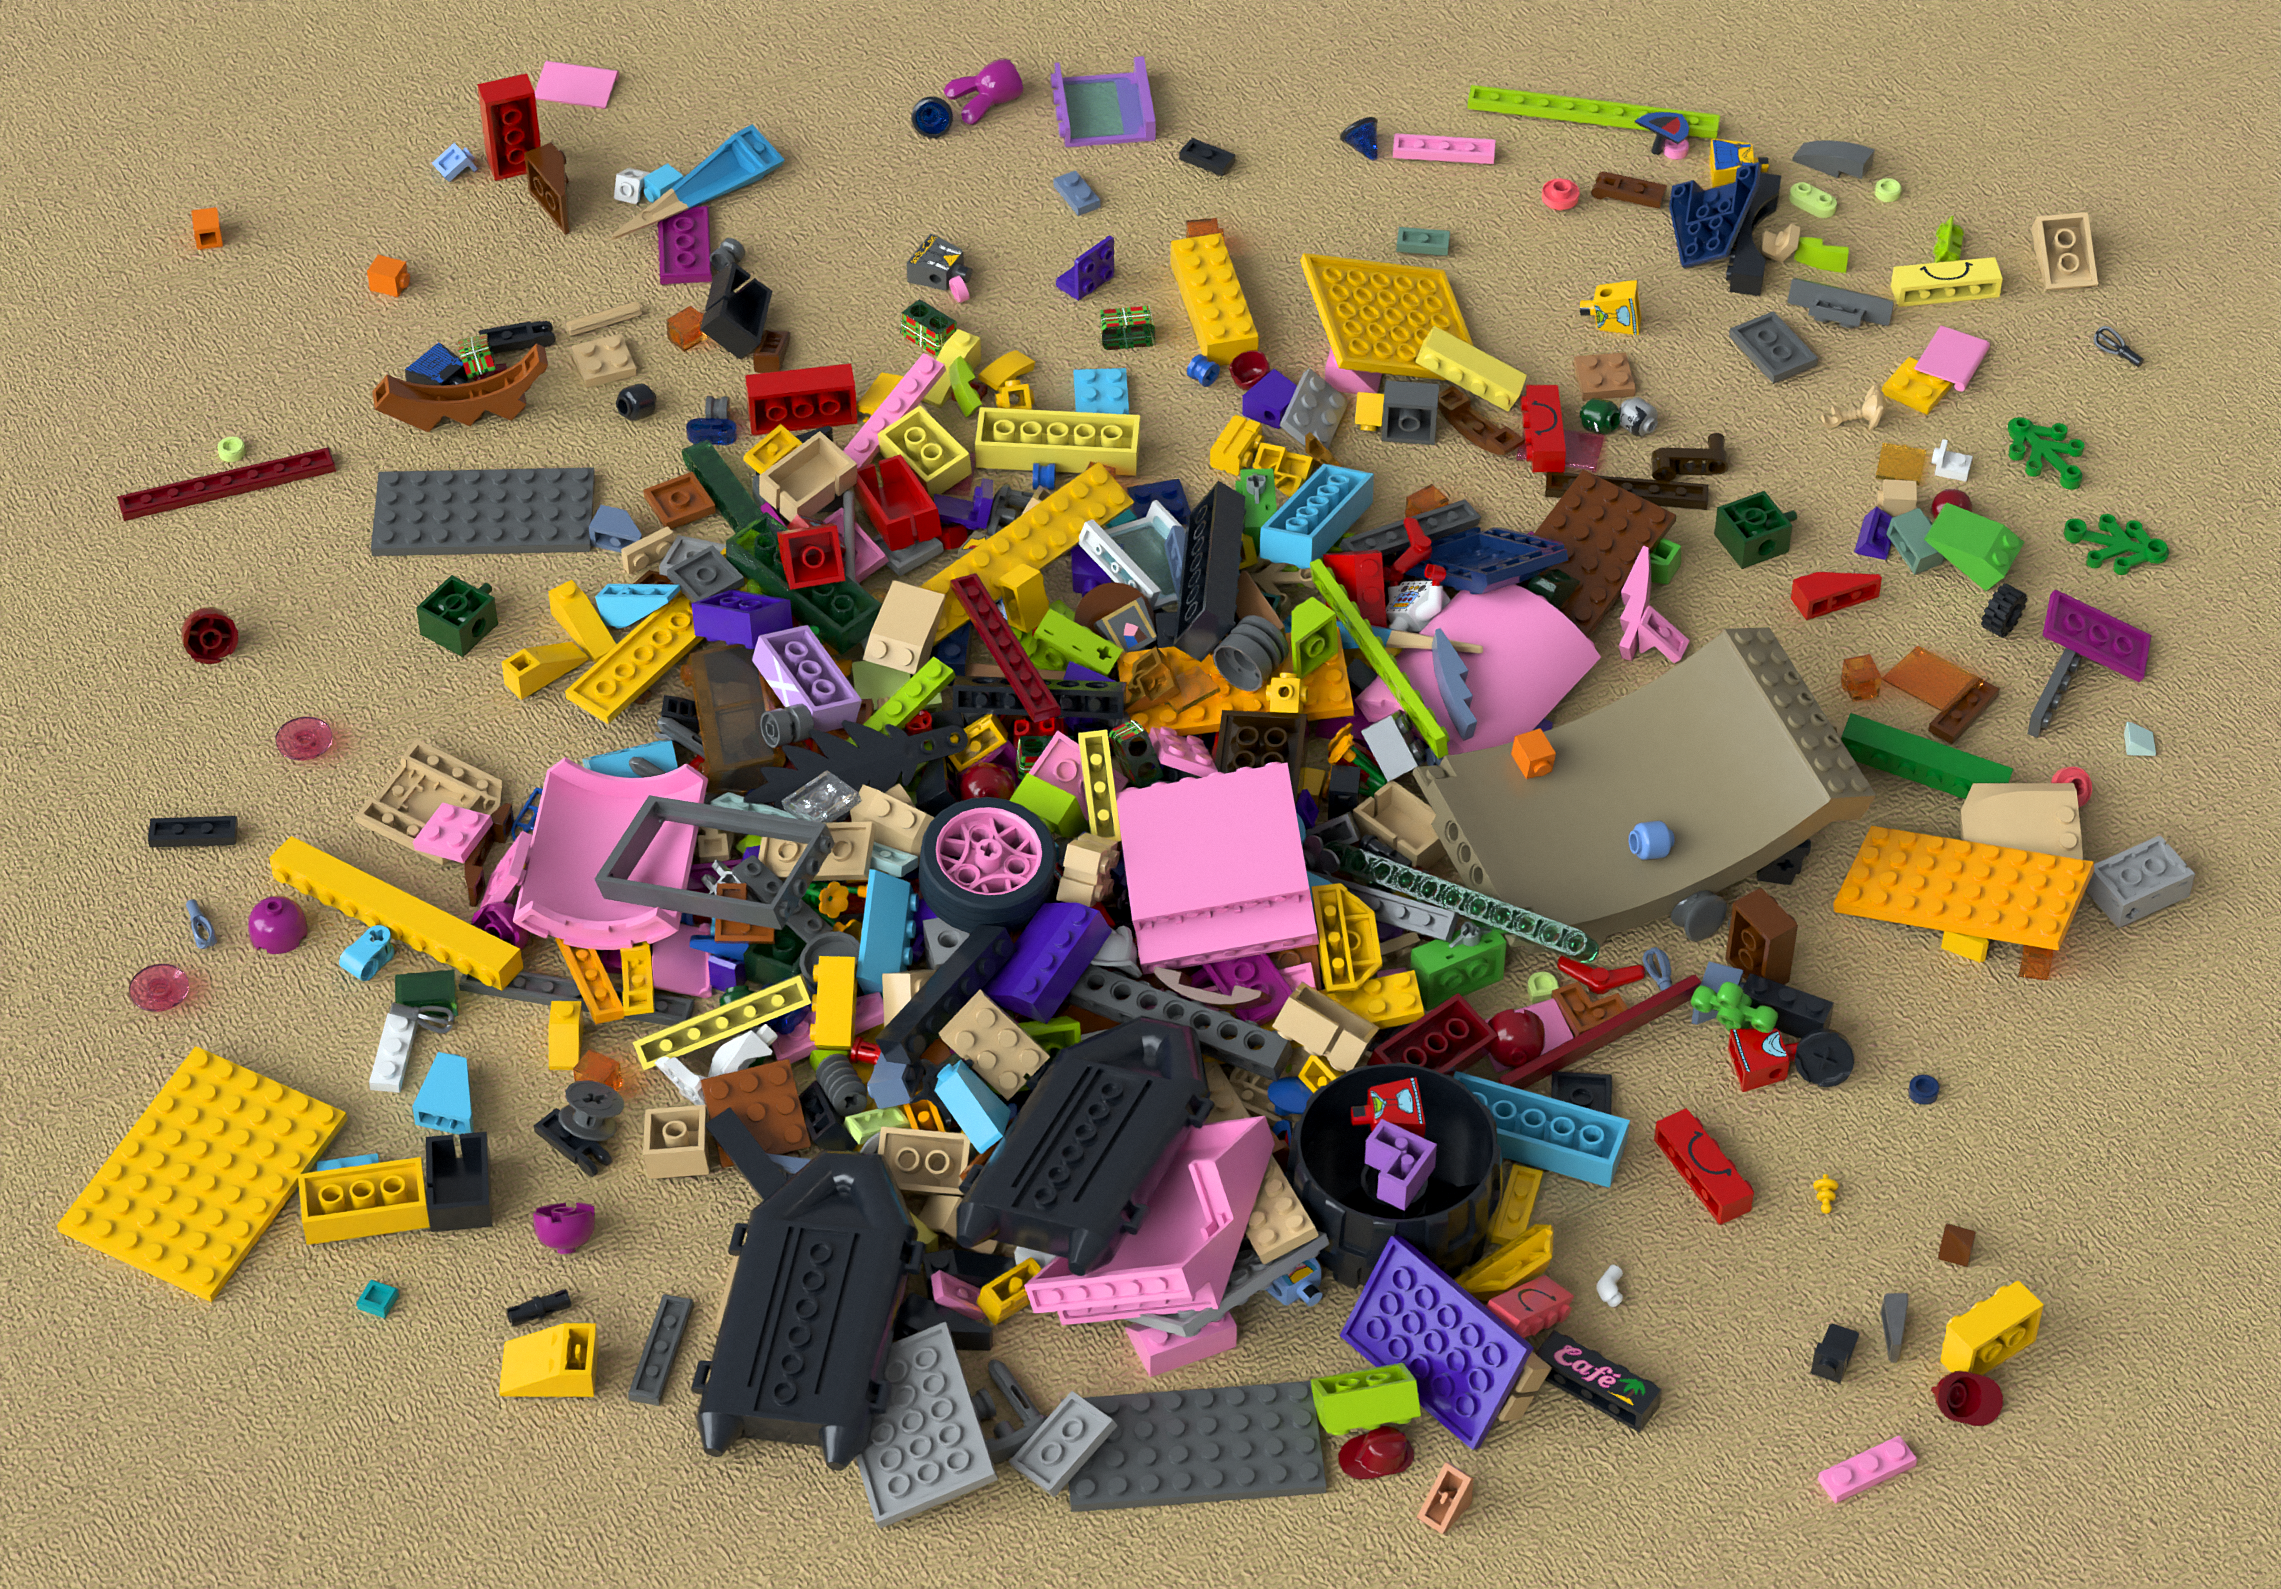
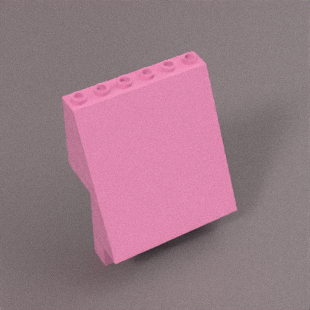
M1271 762L1266 764L1265 767L1254 769L1243 767L1232 773L1215 772L1209 774L1208 777L1198 779L1186 777L1175 783L1158 782L1147 788L1138 789L1130 787L1116 793L1131 915L1143 975L1154 973L1155 966L1174 970L1319 944L1288 763Z
M1266 1116L1205 1123L1200 1129L1193 1126L1169 1170L1148 1204H1146L1150 1208V1213L1136 1235L1128 1233L1113 1260L1108 1265L1084 1276L1074 1275L1069 1270L1067 1258L1055 1257L1024 1285L1034 1314L1057 1311L1061 1324L1069 1325L1140 1317L1139 1314L1148 1313L1165 1315L1178 1313V1310L1187 1311L1195 1309V1311H1202L1208 1307L1219 1309L1274 1147L1273 1137Z

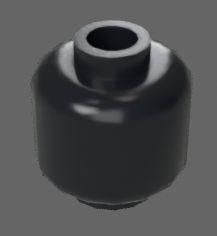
M643 383L623 388L618 394L616 400L617 410L621 416L629 421L648 417L654 413L656 395Z

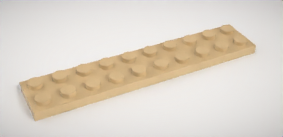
M1217 1060L1204 1062L1210 1089V1099L1215 1103V1107L1205 1123L1250 1118ZM1272 1153L1245 1230L1246 1236L1263 1265L1319 1236Z

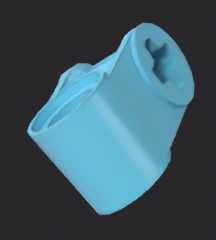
M382 925L369 928L356 942L343 951L339 960L340 967L363 982L369 981L379 969L394 957L395 951L390 943L391 934L389 929Z

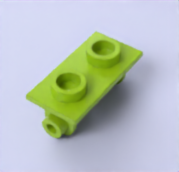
M1951 216L1946 223H1941L1936 231L1938 240L1933 250V254H1935L1934 263H1939L1940 261H1960V247L1962 246L1964 231L1959 225L1953 224L1954 216Z

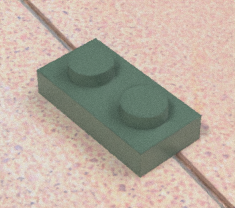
M1399 227L1396 252L1448 256L1450 231Z

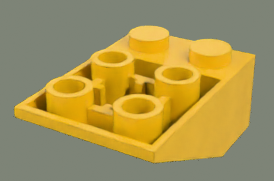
M563 1323L506 1341L499 1396L594 1397L599 1351L596 1323Z

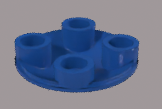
M1295 1076L1279 1078L1277 1082L1273 1081L1267 1091L1269 1100L1275 1105V1113L1281 1116L1303 1114L1306 1109L1307 1100L1313 1094L1303 1081Z

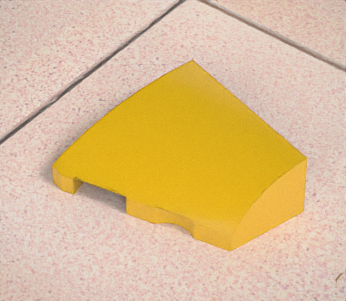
M1261 442L1253 468H1273L1275 487L1290 498L1309 479L1315 460L1310 456L1288 452L1286 447Z

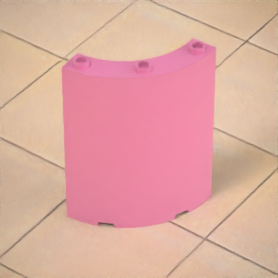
M1515 584L1484 594H1470V591L1461 590L1419 634L1434 637L1435 630L1441 628L1448 640L1483 646V653L1456 651L1469 670L1465 684L1473 695L1470 711L1477 720L1474 736L1465 741L1462 740L1450 719L1440 695L1434 672L1432 649L1404 648L1395 659L1399 671L1407 674L1412 689L1420 692L1424 706L1431 708L1434 712L1439 727L1444 726L1450 738V741L1447 742L1448 754L1455 755L1514 742L1516 735L1532 731L1593 667L1601 656L1595 649L1592 640L1587 638L1572 621L1548 603L1546 598L1541 595H1536ZM1379 675L1355 699L1368 722H1376L1398 710L1405 714V711ZM1413 724L1414 728L1411 729L1413 735L1426 743Z
M566 757L552 766L546 773L530 844L533 852L525 866L526 875L521 883L513 922L543 938H547L550 935L564 939L563 944L597 950L633 948L634 943L644 941L651 944L677 932L682 912L604 899L597 886L595 877L649 795L703 804L708 778L687 763L671 772L644 778H624L605 775L584 768ZM665 821L627 880L686 890L699 826Z

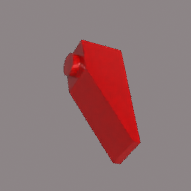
M1815 572L1793 579L1791 600L1807 621L1878 598L1882 577L1880 574Z

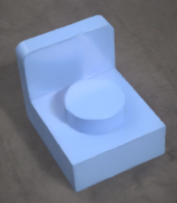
M455 143L432 162L448 182L467 166L474 172L478 169L472 163L476 158L466 147L461 150Z

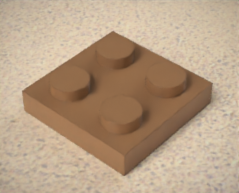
M1626 352L1574 357L1573 365L1582 400L1635 396L1636 388Z

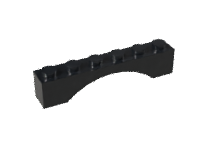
M1760 173L1759 187L1733 244V247H1736V249L1732 248L1730 252L1729 264H1733V266L1728 265L1726 281H1730L1729 292L1760 296L1766 260L1756 248L1752 233L1760 222L1776 212L1782 175Z

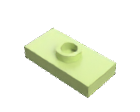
M898 1106L847 1116L843 1124L859 1145L866 1143L872 1136L881 1132V1126L911 1128L909 1120Z

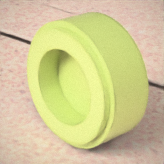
M1890 178L1881 179L1877 182L1875 196L1879 200L1894 202L1900 198L1901 185L1899 182Z
M238 437L224 438L217 447L219 457L226 462L238 461L246 453L244 442Z

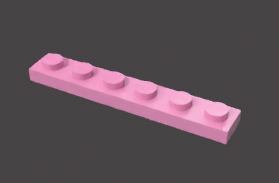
M923 353L846 446L843 452L857 463V468L869 465L880 452L877 434L914 410L946 371L943 363Z

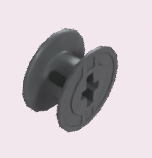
M585 1080L570 1084L565 1091L569 1105L564 1106L558 1114L559 1122L563 1128L572 1135L585 1140L602 1141L613 1137L617 1131V1123L613 1117L619 1115L624 1109V1100L621 1095L610 1086L600 1082Z

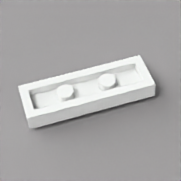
M387 1014L369 1081L370 1090L400 1093L418 1026L416 1021Z

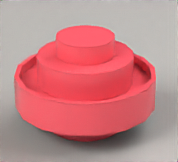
M1552 179L1543 185L1541 197L1546 206L1556 210H1567L1578 203L1580 191L1579 187L1568 179Z
M2064 767L2058 770L2052 777L2051 783H2074L2077 790L2078 808L2085 805L2090 799L2092 782L2089 775L2083 769Z

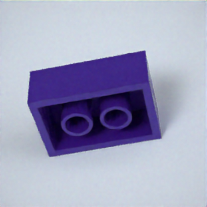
M732 589L692 603L695 635L706 637L707 641L722 640L726 641L727 645L743 644L747 649H755L760 635L793 628L791 604L788 599Z

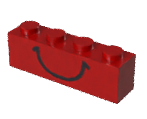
M1526 385V395L1521 396L1520 408L1521 412H1523L1522 427L1527 428L1524 429L1526 462H1531L1532 472H1564L1566 447L1558 385Z
M1685 1108L1656 1121L1654 1141L1719 1225L1751 1211L1754 1190L1751 1184L1743 1180L1737 1172L1733 1161L1724 1156L1720 1151L1717 1141L1714 1138H1710L1705 1132L1699 1118L1694 1117Z

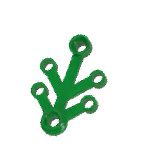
M2024 417L2013 418L2009 421L2007 430L2013 439V444L2009 447V458L2015 461H2020L2024 458L2026 450L2023 445L2024 441H2027L2032 446L2030 460L2027 461L2025 468L2027 475L2037 477L2041 474L2043 465L2040 460L2042 455L2061 473L2059 482L2062 487L2069 490L2080 487L2083 477L2080 468L2075 465H2068L2055 452L2079 457L2084 452V442L2079 439H2072L2068 444L2043 440L2038 437H2051L2056 441H2063L2066 439L2068 431L2066 425L2056 423L2052 428L2038 426Z
M2101 515L2098 524L2099 529L2104 532H2110L2112 536L2087 530L2086 523L2080 519H2069L2065 523L2064 536L2068 542L2079 543L2081 540L2109 546L2101 550L2088 552L2086 564L2091 568H2100L2103 560L2128 551L2136 554L2126 558L2118 557L2114 561L2113 571L2118 575H2126L2129 573L2130 567L2146 561L2158 564L2168 559L2169 549L2167 544L2161 539H2151L2142 529L2143 526L2139 521L2131 520L2127 522L2124 532L2116 523V518L2113 515ZM2130 538H2137L2140 543L2133 542Z

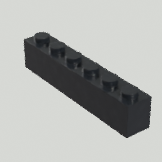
M979 925L876 1036L875 1040L887 1062L913 1065L938 1038L939 1032L989 982L1017 951L1005 927Z

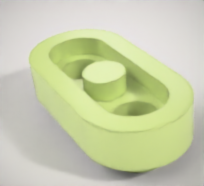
M1805 182L1794 184L1790 188L1789 200L1793 205L1819 218H1829L1835 214L1837 201L1833 196Z

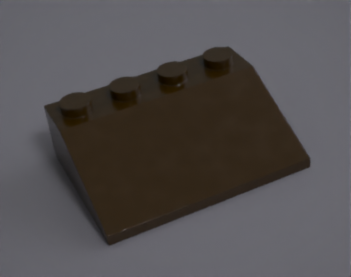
M1222 710L1215 766L1218 772L1226 774L1236 772L1243 767L1260 768L1265 767L1266 764L1271 762L1288 763L1296 807L1303 790L1310 730L1307 714Z

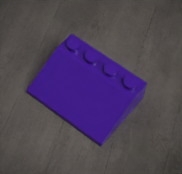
M1077 902L1043 903L1014 945L1017 951L982 988V991L998 1006L1047 1024L1107 940L1112 930L1099 910Z

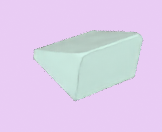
M2126 722L2124 739L2127 755L2155 756L2153 732L2132 722Z

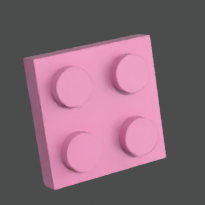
M442 803L414 839V848L417 851L464 863L492 826L491 815Z

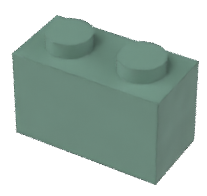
M1920 508L1893 517L1886 533L1914 575L1939 566L1944 560V556L1924 540L1932 526V522L1924 515Z

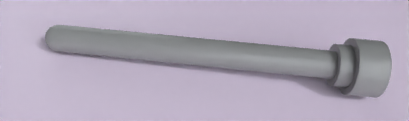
M846 491L843 495L844 545L846 546L844 560L846 562L844 567L845 581H842L839 585V598L844 602L853 603L861 598V585L855 579L854 493Z

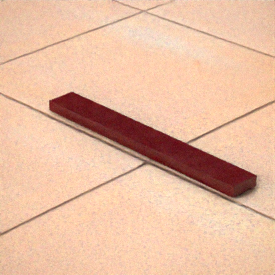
M327 447L117 496L123 521L336 472L330 449Z
M977 573L950 580L951 589L1032 721L1036 723L1060 716V706Z
M1696 974L1685 978L1499 1077L1498 1083L1521 1090L1551 1075L1552 1071H1559L1690 1001L1696 988L1701 985L1700 979Z

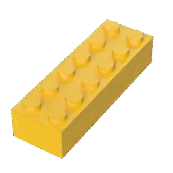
M1210 234L1171 241L1170 264L1202 354L1208 358L1209 362L1213 361L1219 366L1229 365L1242 352L1258 351L1259 336L1222 234Z

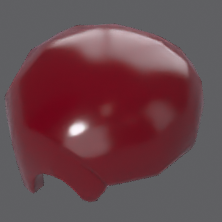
M1254 350L1242 352L1229 365L1234 383L1239 389L1244 391L1250 390L1271 371L1265 354Z
M1945 489L1938 493L1931 506V514L1935 520L1946 503L1972 512L1970 497L1959 489Z

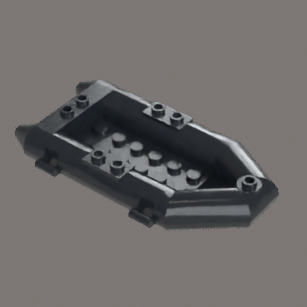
M1141 1015L1060 1049L1052 1062H1045L1030 1076L1026 1085L1033 1091L986 1164L984 1166L974 1164L959 1186L960 1192L966 1194L956 1209V1240L959 1245L970 1249L988 1240H994L1067 1258L1069 1270L1077 1276H1084L1108 1265L1113 1260L1128 1233L1136 1235L1148 1217L1150 1208L1146 1204H1148L1169 1170L1193 1126L1199 1129L1202 1128L1215 1107V1103L1210 1099V1089L1198 1034L1190 1026Z
M825 1148L752 1209L748 1224H735L728 1253L732 1256H739L714 1352L711 1361H698L691 1387L693 1393L702 1394L696 1422L703 1450L707 1455L721 1457L739 1437L820 1446L826 1466L832 1470L843 1471L867 1446L875 1412L885 1414L887 1411L893 1383L883 1380L908 1276L909 1273L914 1275L920 1274L926 1250V1244L917 1241L918 1230L883 1154ZM746 1232H747L746 1241H745V1244L743 1245L744 1237H745V1234H746ZM709 1369H710V1370H711L710 1377H709L708 1382L706 1383V1380H707V1377H708V1373H709Z

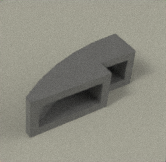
M1811 141L1801 145L1792 157V161L1838 178L1844 172L1862 179L1873 165L1875 149L1844 141Z

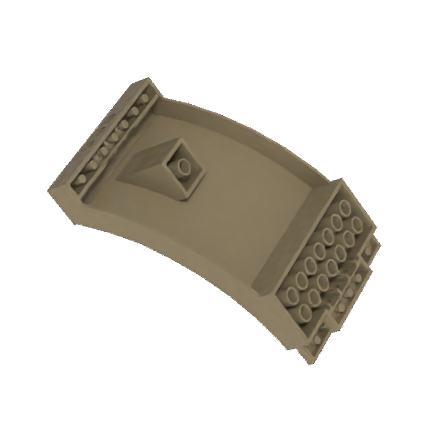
M1770 627L1724 629L1720 635L1653 682L1577 720L1543 732L1556 752L1553 770L1544 776L1525 778L1511 755L1514 742L1461 754L1445 755L1439 766L1415 767L1412 772L1436 814L1431 825L1468 889L1582 930L1589 935H1583L1470 892L1480 911H1491L1510 946H1525L1529 954L1600 948L1608 935L1631 929L1672 913L1674 907L1680 901L1694 893L1708 890L1715 894L1758 871L1803 843L1832 821L1861 819L1876 797L1855 760L1846 749L1841 738L1832 727L1827 716L1818 705ZM1664 822L1668 829L1672 830L1675 839L1674 845L1666 857L1641 860L1636 854L1631 852L1629 834L1638 823Z

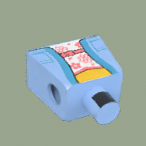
M1315 1257L1298 1264L1293 1272L1280 1276L1272 1281L1273 1284L1269 1288L1264 1289L1284 1305H1289L1301 1298L1309 1307L1314 1306L1321 1300L1323 1295L1317 1288L1321 1284V1267Z

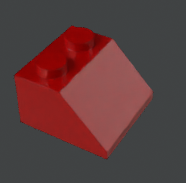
M830 523L777 532L781 560L790 589L845 581L837 525Z

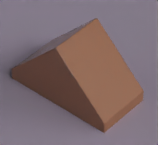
M1448 1461L1445 1462L1417 1518L1441 1534H1445L1472 1504L1474 1478Z

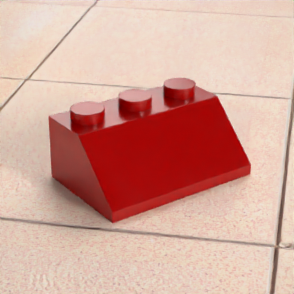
M1379 550L1322 554L1324 566L1332 569L1337 584H1342L1347 592L1349 601H1354L1357 604L1362 619H1367L1370 625L1387 628L1382 552ZM1326 601V606L1332 610V608Z

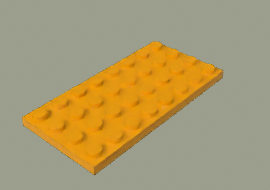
M1337 627L1338 653L1302 679L1305 681L1304 686H1308L1309 690L1308 702L1303 703V714H1307L1308 721L1354 715L1339 627ZM1286 633V641L1289 647L1287 658L1272 672L1261 688L1248 692L1233 686L1219 673L1214 664L1213 654H1208L1200 662L1176 647L1158 648L1169 659L1181 692L1155 707L1128 714L1130 721H1137L1147 730L1148 735L1152 726L1158 729L1165 726L1175 730L1179 736L1219 732L1222 710L1270 712V702L1266 700L1267 685L1271 684L1272 678H1280V673H1293L1291 633ZM1151 649L1121 653L1117 661L1120 682H1126V703L1130 702L1132 696L1128 686L1133 677V663ZM1290 690L1286 692L1285 697L1289 695ZM1142 732L1130 737L1132 742L1145 741Z
M1871 826L1839 890L1833 907L1836 913L2059 950L2094 873V862Z

